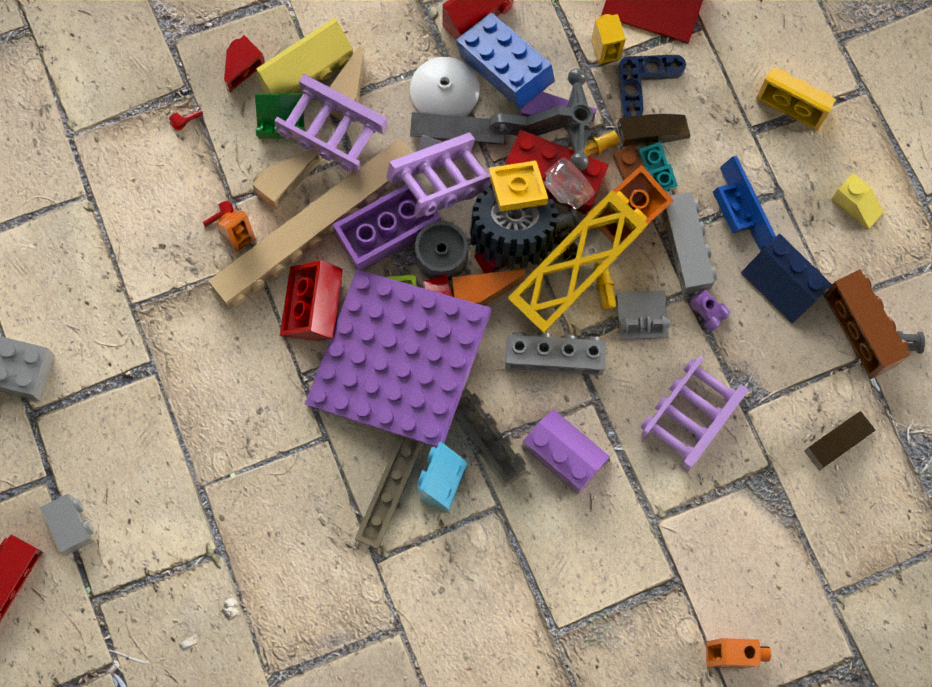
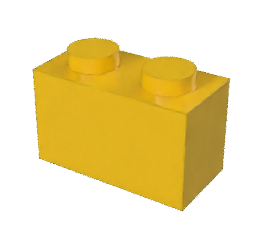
M610 14L602 15L595 19L591 38L598 65L621 60L626 38L618 14L612 16Z

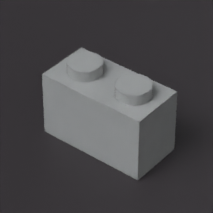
M66 494L40 507L60 553L67 556L94 542L91 536L94 534L93 527L88 520L84 521L81 514L84 508L78 498L74 499L71 495Z

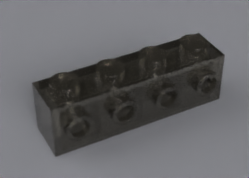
M465 389L462 392L453 418L505 488L525 474L526 462L519 453L515 454L511 449L510 445L512 444L504 433L500 434L495 427L497 423L490 413L486 414L481 408L482 402L475 393L471 394L468 389Z

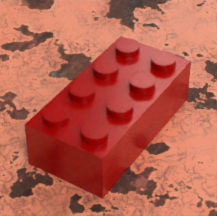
M521 129L505 165L536 161L546 193L548 194V200L552 199L555 203L568 208L573 207L575 211L586 215L593 207L609 164L587 156L589 159L587 168L583 171H576L570 165V158L574 154L573 150Z

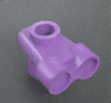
M705 289L699 290L690 300L691 309L700 313L704 319L703 324L709 331L715 330L720 325V322L730 314L729 309L724 303L719 304Z

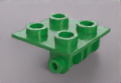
M303 93L255 94L256 136H258V139H287L277 132L274 121L276 117L286 121ZM304 111L295 124V127L305 131Z

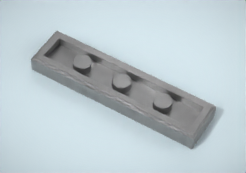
M412 112L410 137L421 138L422 135L434 139L450 140L470 132L475 138L474 142L504 145L505 134L492 132L489 129L490 119Z

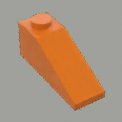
M235 210L232 213L228 212L217 223L220 233L236 253L256 239L248 216L244 211Z
M525 269L452 277L453 297L485 306L523 282Z

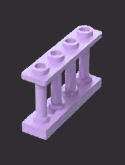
M303 74L299 81L303 95L286 121L276 117L274 122L277 132L287 139L291 137L297 140L298 144L305 149H314L325 160L331 161L332 159L338 162L339 166L344 170L359 173L361 166L357 157L372 133L384 134L388 128L387 118ZM317 99L322 102L323 107L307 132L295 127L296 122L310 100ZM337 110L343 113L344 117L328 143H325L315 136L330 112ZM358 121L365 128L347 155L336 149L350 124Z
M470 132L389 162L386 178L391 184L404 181L418 200L414 213L417 218L424 215L429 216L437 210L452 207L463 200H470L479 195V193H484V189L487 187L493 190L489 173L485 172L471 154L475 138ZM464 159L477 177L467 181L452 161ZM444 166L457 185L446 188L433 171V168ZM424 173L437 192L426 196L412 176Z
M701 355L696 361L694 359L689 361L684 368L686 375L682 380L677 377L669 388L672 391L668 399L663 396L655 407L658 410L653 418L648 416L641 425L644 431L640 436L645 438L649 432H652L679 452L681 458L684 459L680 466L687 472L692 468L749 391L742 384L737 390L729 389L700 368L699 365L704 359ZM692 375H695L725 397L723 400L727 403L722 409L719 407L715 408L685 386ZM678 393L710 416L709 419L713 422L708 429L705 426H699L671 405V402ZM664 412L696 435L695 438L699 441L694 448L690 445L687 447L656 424Z

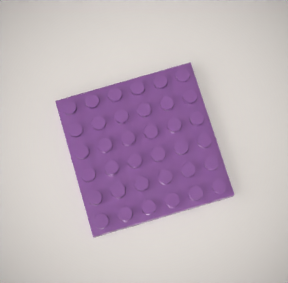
M356 270L336 321L333 339H330L305 405L437 448L439 442H445L492 309L449 295Z

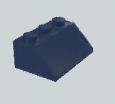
M778 234L741 272L791 324L825 294L832 285L781 234Z

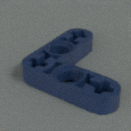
M680 55L624 57L618 67L622 118L632 116L631 112L628 111L630 102L633 101L634 111H636L635 116L643 115L641 80L679 78L683 75L686 68L685 59ZM648 63H655L658 66V71L649 72L646 69V65ZM663 63H665V65H664V67H666L665 71H662V69H663ZM672 63H676V66L679 67L677 71L671 66ZM626 65H630L632 68L631 78L628 79ZM627 85H633L636 87L637 93L629 95L625 92L624 88Z

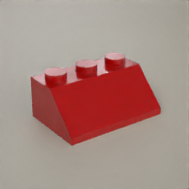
M448 0L442 4L443 27L456 40L491 12L496 17L501 13L506 14L512 8L513 0Z
M322 260L290 267L280 330L281 337L313 341L333 339L342 284V268Z

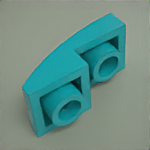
M661 142L638 149L646 170L665 191L678 186L671 164L667 163Z

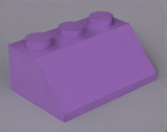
M554 409L534 427L522 442V447L577 494L583 490L610 458L607 453Z

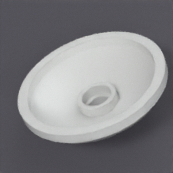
M438 57L422 64L415 71L411 79L410 96L414 107L419 113L466 117L473 111L479 99L480 86L475 72L466 63L456 58ZM447 81L449 84L444 86L441 82Z

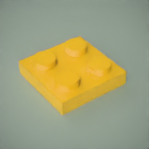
M536 161L489 168V177L500 212L546 205L548 203V196Z

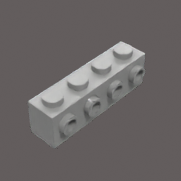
M692 192L670 196L674 202L663 210L662 213L682 294L698 292L701 289L709 290L717 280L714 266L711 267L709 262L711 251L709 245L704 242L705 227L702 221L699 222L697 214L699 213L698 201L693 199Z
M513 332L512 335L508 334L505 369L603 375L605 370L606 341L593 336L586 337L585 339H576L573 335H562L561 338H555L546 333H539L537 336H527L525 332Z

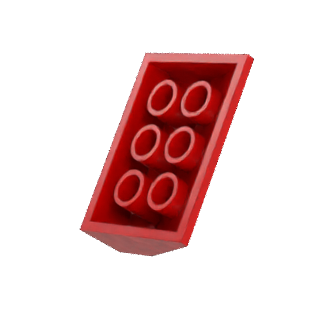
M606 0L601 16L618 14L620 22L689 44L703 0Z

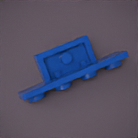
M733 156L720 167L728 185L717 187L712 192L731 232L736 233L750 229L759 249H763L776 235L738 157Z

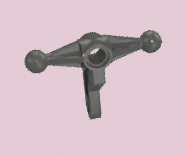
M574 68L569 72L568 81L573 87L567 107L557 106L528 117L501 113L495 114L490 117L489 129L494 133L517 136L521 129L539 136L564 127L568 132L574 151L570 158V165L576 171H583L589 163L584 150L590 132V122L593 119V111L588 106L582 87L586 82L585 72L579 68Z

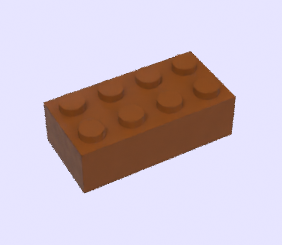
M860 269L835 281L823 296L870 379H873L897 367L910 354L907 343L896 332L895 322L885 313L881 298L873 292L870 279Z

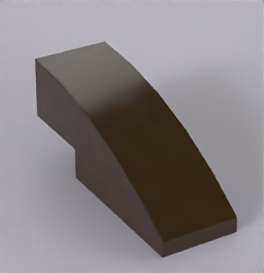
M648 114L619 118L617 125L622 147L643 143L645 147L657 142L666 143L691 137L686 116L681 114Z
M859 411L809 446L804 452L820 471L876 430L865 415Z

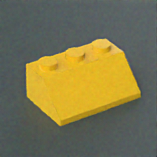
M772 67L756 97L757 100L817 131L836 100L826 91H819L810 86L808 82L798 80L790 76L787 71Z

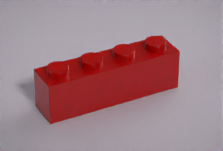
M12 534L0 544V622L43 551Z

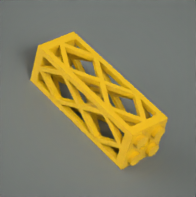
M611 190L508 297L543 333L560 318L648 226L645 222L647 217L638 208L633 210L628 206V198L620 191L615 193ZM607 207L614 213L597 218ZM618 222L612 250L582 257L588 230ZM625 224L633 232L619 245L623 225ZM581 235L576 259L552 265ZM605 260L574 292L580 266ZM573 268L568 295L538 304L544 275ZM536 281L531 305H529L521 296ZM561 305L547 321L536 312Z

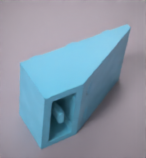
M439 442L437 448L432 447L427 458L428 469L427 472L422 470L417 481L418 493H420V501L449 512L466 471L467 462L444 443Z

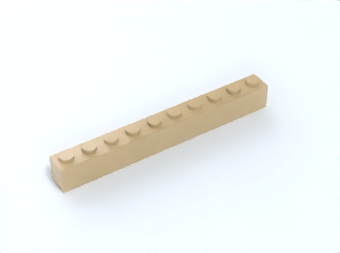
M400 138L362 165L359 173L353 172L208 280L213 290L229 309L233 306L241 305L246 300L247 295L261 290L265 286V282L271 277L276 278L281 275L287 265L291 262H298L304 256L303 253L310 248L318 247L323 242V238L328 234H335L333 224L377 201L384 192L394 190L398 182L391 184L386 178L389 162L412 154V151Z

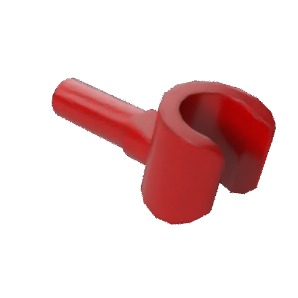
M199 110L184 117L176 112L169 117L170 125L180 131L188 122L202 116L203 112Z
M229 201L220 202L218 204L220 212L203 221L204 226L207 227L228 212L232 213L234 211L232 204Z

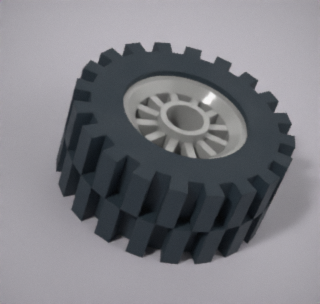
M487 187L484 189L483 195L479 193L476 197V202L473 204L470 230L472 246L476 245L475 251L479 255L484 252L483 259L489 262L491 259H494L496 266L501 267L502 263H507V268L514 269L515 264H520V268H527L528 262H531L532 265L538 264L539 257L544 260L548 256V251L551 252L553 248L558 220L557 208H554V201L550 199L546 205L500 212L494 191Z

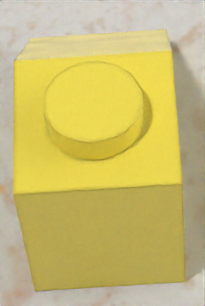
M854 173L832 197L836 204L867 230L884 212L872 188Z

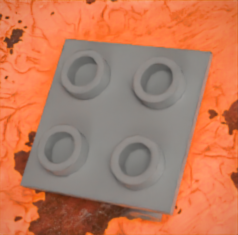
M665 291L617 292L620 340L668 338L670 320L667 318Z

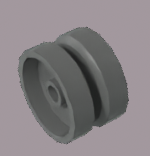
M437 221L431 222L422 228L415 242L416 262L422 274L429 279L447 276L448 280H452V277H457L462 273L468 259V241L460 227L451 222Z

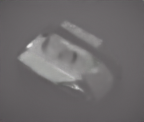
M564 157L544 174L546 179L543 184L560 203L571 204L575 210L595 194L584 175L571 161Z

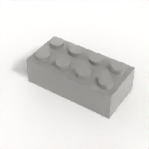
M0 336V392L40 401L55 355L47 347Z

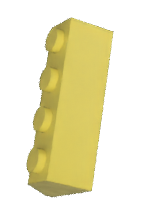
M333 18L256 68L261 87L266 94L302 93L299 81L303 74L319 82L321 80L326 81L335 71L340 68L343 69L353 55V49L336 18Z

